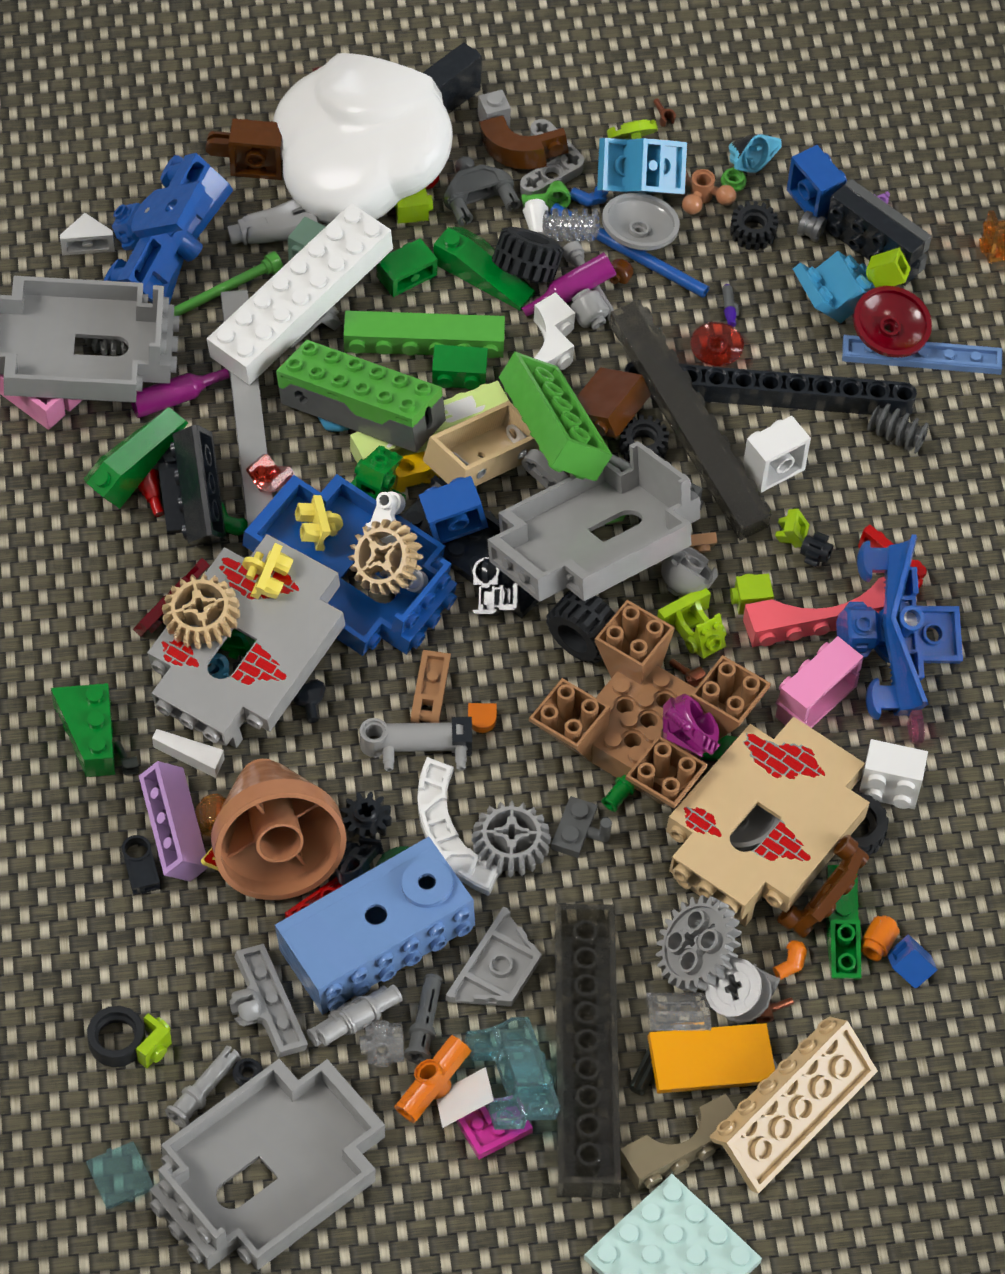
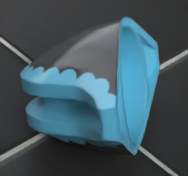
M751 134L738 138L729 144L730 162L734 164V169L756 173L765 167L782 147L781 139L762 134Z

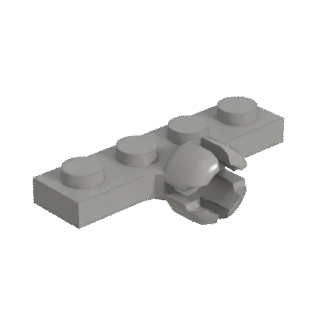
M260 944L236 951L235 960L247 985V988L232 993L230 1000L232 1015L239 1014L240 1016L234 1018L236 1023L240 1026H248L255 1023L262 1024L267 1031L278 1058L305 1051L308 1043L265 945Z

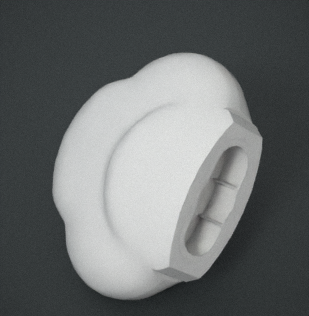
M338 53L324 66L300 79L287 91L279 102L273 118V122H277L282 135L281 158L283 160V178L290 195L302 206L305 212L316 215L317 221L327 225L351 203L374 219H379L402 198L413 195L432 183L444 168L452 147V123L447 109L443 105L442 93L432 77L406 66L366 55Z

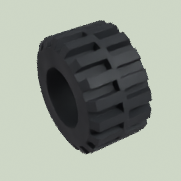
M506 227L501 230L492 261L500 269L516 277L540 283L552 282L555 279L564 249L555 240L538 232L519 227Z
M569 590L547 614L546 624L556 642L565 651L583 662L594 664V662L598 663L602 660L595 643V638L615 613L608 604L596 595L583 601Z

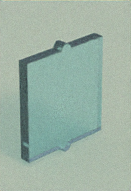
M133 1141L113 1150L108 1148L106 1153L86 1161L106 1209L126 1201L133 1202L135 1197L149 1192L154 1187Z

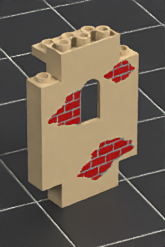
M794 716L774 739L749 724L669 816L666 832L675 841L683 843L672 856L669 872L673 874V878L677 880L681 887L690 889L699 896L703 895L707 898L712 896L728 904V908L735 911L733 918L739 920L743 926H746L752 919L755 904L761 897H764L771 906L787 912L835 855L833 851L838 841L845 835H851L865 819L870 802L852 791V788L861 779L865 763ZM756 805H759L780 819L754 850L742 852L732 846L730 842L731 834Z

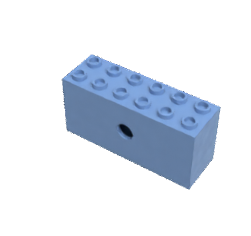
M427 837L275 924L279 950L323 1015L328 1011L337 1010L345 1004V1001L354 996L364 995L374 984L391 979L403 967L417 964L422 959V956L427 953L441 950L451 939L468 934L475 926L474 900L431 838Z

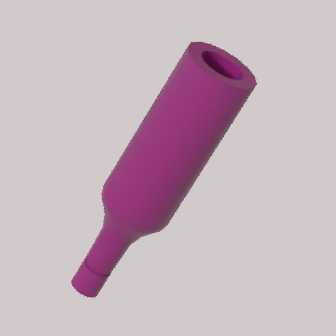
M603 252L552 281L543 296L522 307V310L526 317L532 315L535 304L555 292L565 303L572 301V298L577 293L588 288L590 290L614 277L616 272L610 260Z
M226 368L206 375L185 373L171 378L170 383H156L142 388V392L137 391L136 402L130 403L136 417L141 418L168 407L193 400L199 396L205 387L228 379L230 375Z

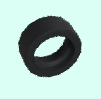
M109 1006L98 1011L90 1020L87 1028L89 1050L93 1057L101 1064L110 1067H123L136 1061V1048L146 1039L144 1023L140 1016L132 1009L123 1006ZM111 1023H124L132 1027L134 1040L128 1047L112 1051L101 1046L98 1035L105 1026Z

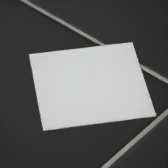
M486 1067L451 1085L450 1091L444 1097L436 1099L442 1128L494 1101Z

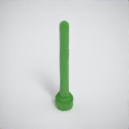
M273 251L264 256L261 264L175 306L174 316H181L221 296V292L231 291L265 273L267 275L271 273L275 275L283 267L279 255Z

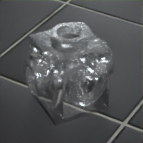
M379 1020L365 1027V1036H360V1052L367 1055L368 1064H373L376 1067H387L395 1062H404L401 1023H389L388 1021Z

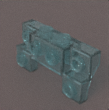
M511 1017L494 1027L467 1031L465 1042L472 1051L470 1053L471 1060L495 1061L507 1097L493 1098L494 1101L487 1105L494 1129H524L526 1122L530 1120H556L560 1104L553 1087V1077L548 1073L545 1065V1054L540 1050L529 1017Z

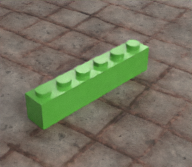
M345 310L344 352L356 354L379 353L383 355H434L435 344L488 348L487 358H503L505 316Z

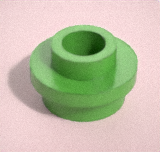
M729 168L721 176V185H730L736 192L743 190L746 186L747 179L743 171Z

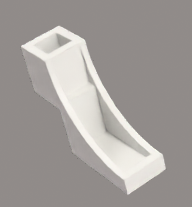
M555 292L535 304L534 322L541 330L544 338V344L534 358L564 370L573 362L574 345L565 336L574 329L575 312Z

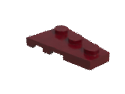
M201 558L182 579L187 583L191 581V575H194L196 580H198L210 565ZM180 581L175 585V587H181ZM166 595L133 628L140 637L147 630L152 634L163 623L160 617L163 615L162 606L166 604Z

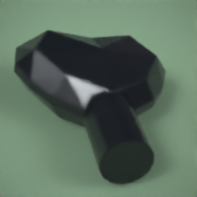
M318 679L310 680L306 684L304 683L293 699L297 705L305 708L308 723L319 721L316 706L322 701L326 688L324 683Z

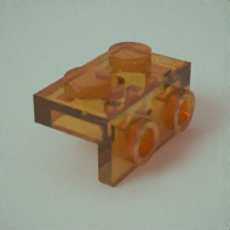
M988 211L987 219L983 222V236L979 239L980 251L985 253L988 263L1005 261V220L998 221L995 211Z

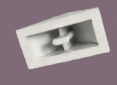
M86 213L60 234L62 256L115 252L113 231Z

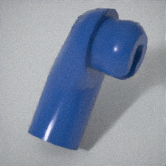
M574 187L570 195L571 200L586 207L603 204L608 199L607 194L609 191H599L595 187V192L587 193Z

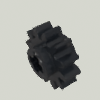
M358 792L355 802L347 798L346 808H341L340 810L344 827L348 829L349 838L358 834L359 839L365 838V836H370V839H376V833L385 836L386 827L392 825V817L390 816L391 806L384 805L383 796L374 800L372 792L368 793L367 798H363L361 793Z

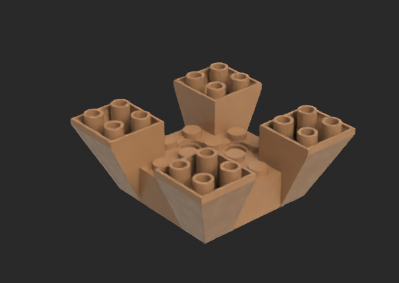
M626 600L595 638L596 646L610 674L611 680L595 698L562 678L529 717V721L571 751L616 778L626 775V780L635 787L634 789L663 806L675 809L705 771L707 764L700 760L701 757L691 755L663 738V705L671 697L677 698L682 694L689 695L700 704L704 714L710 712L713 715L719 728L718 740H720L741 725L770 688L771 683L722 655L697 688L691 686L661 668L674 632V627Z

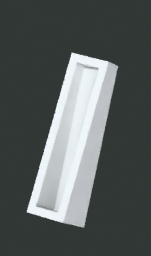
M156 729L152 737L154 748L214 778L217 777L224 761V750Z

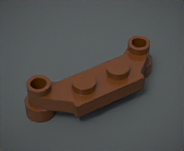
M845 835L836 844L833 852L842 861L804 909L800 910L793 904L787 912L782 910L777 919V922L787 930L792 929L801 938L806 937L811 932L815 923L821 922L823 918L829 917L834 912L836 902L842 895H846L852 890L855 884L854 880L858 877L856 875L858 870L869 860V855L858 846V842L850 835Z

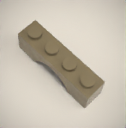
M725 1093L699 1107L697 1118L698 1130L687 1141L679 1144H663L645 1135L621 1148L619 1163L636 1190L639 1191L645 1187L651 1189L661 1183L665 1176L671 1173L674 1175L680 1174L689 1167L690 1163L697 1159L703 1161L711 1157L716 1152V1149L722 1147V1145L713 1143L710 1135L717 1129L719 1123L726 1120L736 1108Z

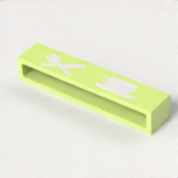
M495 381L490 384H483L476 389L465 393H458L452 398L443 400L446 421L433 435L509 401L500 383ZM356 431L350 435V451L357 463L360 459L364 460L379 445L392 452H396L400 456L425 452L429 439L417 452H413Z

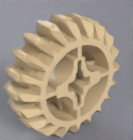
M382 519L381 523L373 521L371 528L368 526L362 527L364 535H355L358 544L350 545L351 549L355 550V554L348 556L350 560L355 561L349 568L351 571L357 572L354 579L362 582V588L370 589L371 593H381L385 596L390 595V592L394 594L400 593V587L409 588L408 579L413 581L417 579L413 574L414 570L422 569L420 565H417V560L424 558L422 554L417 553L423 547L420 543L415 542L418 536L415 533H410L411 528L409 526L402 525L401 522L396 520L391 522L388 519ZM389 535H393L397 539L394 543L390 542L389 544L383 543L380 540ZM383 570L391 574L390 577L385 579H378L374 575L378 571L382 572Z
M204 573L201 579L196 580V577L191 575L190 582L186 583L185 580L181 579V587L172 586V595H166V604L162 606V611L165 615H163L162 619L167 626V632L174 636L177 643L183 640L184 646L187 648L194 643L195 648L198 650L202 644L206 643V646L211 649L213 641L216 640L217 643L222 644V636L231 637L230 628H237L238 623L236 619L240 618L239 600L235 597V591L228 587V583L225 580L219 583L215 575L208 580L207 575Z

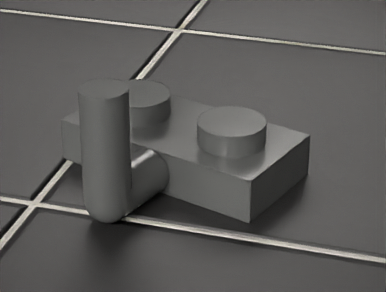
M570 796L552 840L551 849L579 858L587 837L603 843L610 840L612 821L609 818H603L600 822V829L592 827L598 805Z

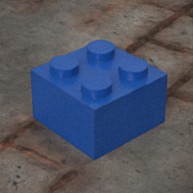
M816 145L792 156L787 192L804 212L808 210L817 218L822 216L827 219L831 196L846 184L847 179L843 171L838 170L832 163L830 156Z
M471 476L456 478L447 485L431 487L425 490L424 493L419 494L431 534L434 539L442 544L488 528L483 506Z

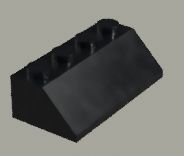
M192 425L174 433V442H171V453L177 462V469L174 471L175 481L178 486L180 485L181 496L178 497V505L181 513H184L185 523L182 524V534L188 544L194 546L227 541L213 435L211 431L199 425Z

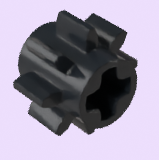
M815 532L813 537L810 535L805 537L800 549V554L806 556L804 563L814 567L819 566L820 562L827 564L834 547L833 544L828 543L830 536Z

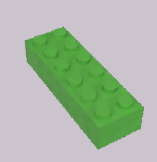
M514 351L499 379L505 387V392L512 399L513 406L522 416V421L529 428L530 435L539 445V450L545 455L549 467L557 472L565 471L571 473L581 480L587 478L596 481L612 457V453L559 367Z

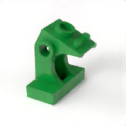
M379 445L364 460H359L354 471L356 477L351 484L375 500L381 492L393 491L401 494L406 502L405 494L392 489L396 480V475L393 473L402 461L403 456ZM370 490L375 491V495L372 494V493H370L369 491H370Z

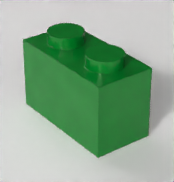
M419 238L388 253L376 265V277L392 297H395L437 276L438 259L423 240Z
M434 344L432 384L442 388H466L469 390L486 384L488 348Z

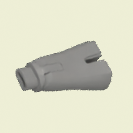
M292 199L276 207L246 215L238 220V224L227 226L231 244L241 242L244 245H247V242L248 244L288 241V236L304 217L316 222L318 221L316 215L305 212L302 206Z

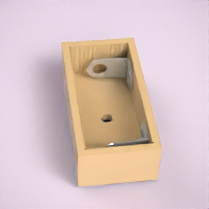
M507 401L430 436L423 461L447 484L456 478L471 476L474 485L477 486L522 465V460L529 450H539V445L530 435V430L522 421L519 411L510 401Z

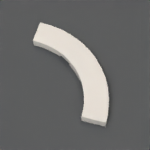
M427 757L421 771L418 786V814L425 838H431L461 882L489 896L498 878L496 873L497 866L493 865L488 870L486 868L487 861H479L478 855L463 844L448 813L447 790L454 767Z

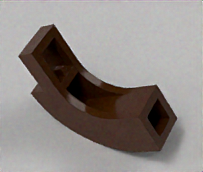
M504 115L479 122L482 141L487 152L493 159L505 166L517 169L547 167L546 159L569 153L564 128L535 136H523L509 129Z

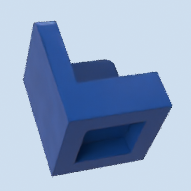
M909 934L887 954L892 968L914 988H918L937 971L932 956Z

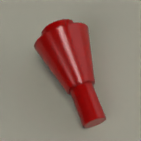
M151 469L137 488L147 502L150 503L154 517H161L164 515V510L160 501L159 471Z

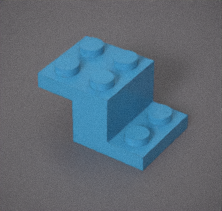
M599 138L597 190L642 194H685L687 142L647 138L629 140Z
M839 251L834 253L816 269L814 267L809 268L801 262L793 268L814 308L839 323H842L854 313L859 299L866 292L875 288L874 284L869 282L867 278V266L863 263L858 264L851 255L845 256Z

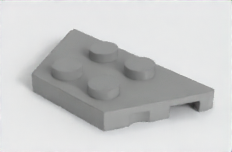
M503 906L447 992L446 1001L451 1003L497 1006L513 1005L540 963L542 954L534 944L528 941L527 934L511 918V912L508 908Z

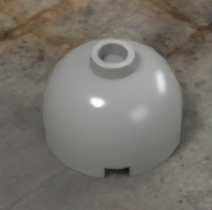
M690 546L664 559L661 563L663 580L667 585L668 591L675 596H685L691 592L701 591L705 588L709 589L718 577L717 570L714 567L711 571L707 566L709 560Z

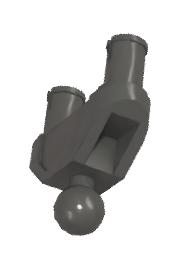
M468 156L458 158L455 164L457 174L449 184L443 202L446 208L452 210L460 226H464L462 218H464L466 225L473 220V215L467 207V204L498 195L502 199L507 211H512L510 204H512L514 210L521 206V201L513 189L514 181L507 172L483 164L475 166L474 160Z

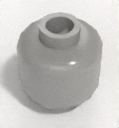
M588 288L577 293L572 298L573 303L570 308L575 312V319L581 327H592L594 330L606 323L605 318L609 314V306L600 292L596 290L591 291Z

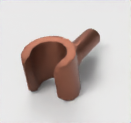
M658 98L654 99L653 103L661 115L660 125L662 127L666 126V118L670 119L672 124H674L676 113L672 109H665Z
M672 658L669 664L680 671L691 686L697 687L704 679L705 671L700 666L690 670Z
M790 997L772 1004L769 1002L763 1014L756 1018L757 1023L763 1024L773 1021V1012L793 1005V999Z

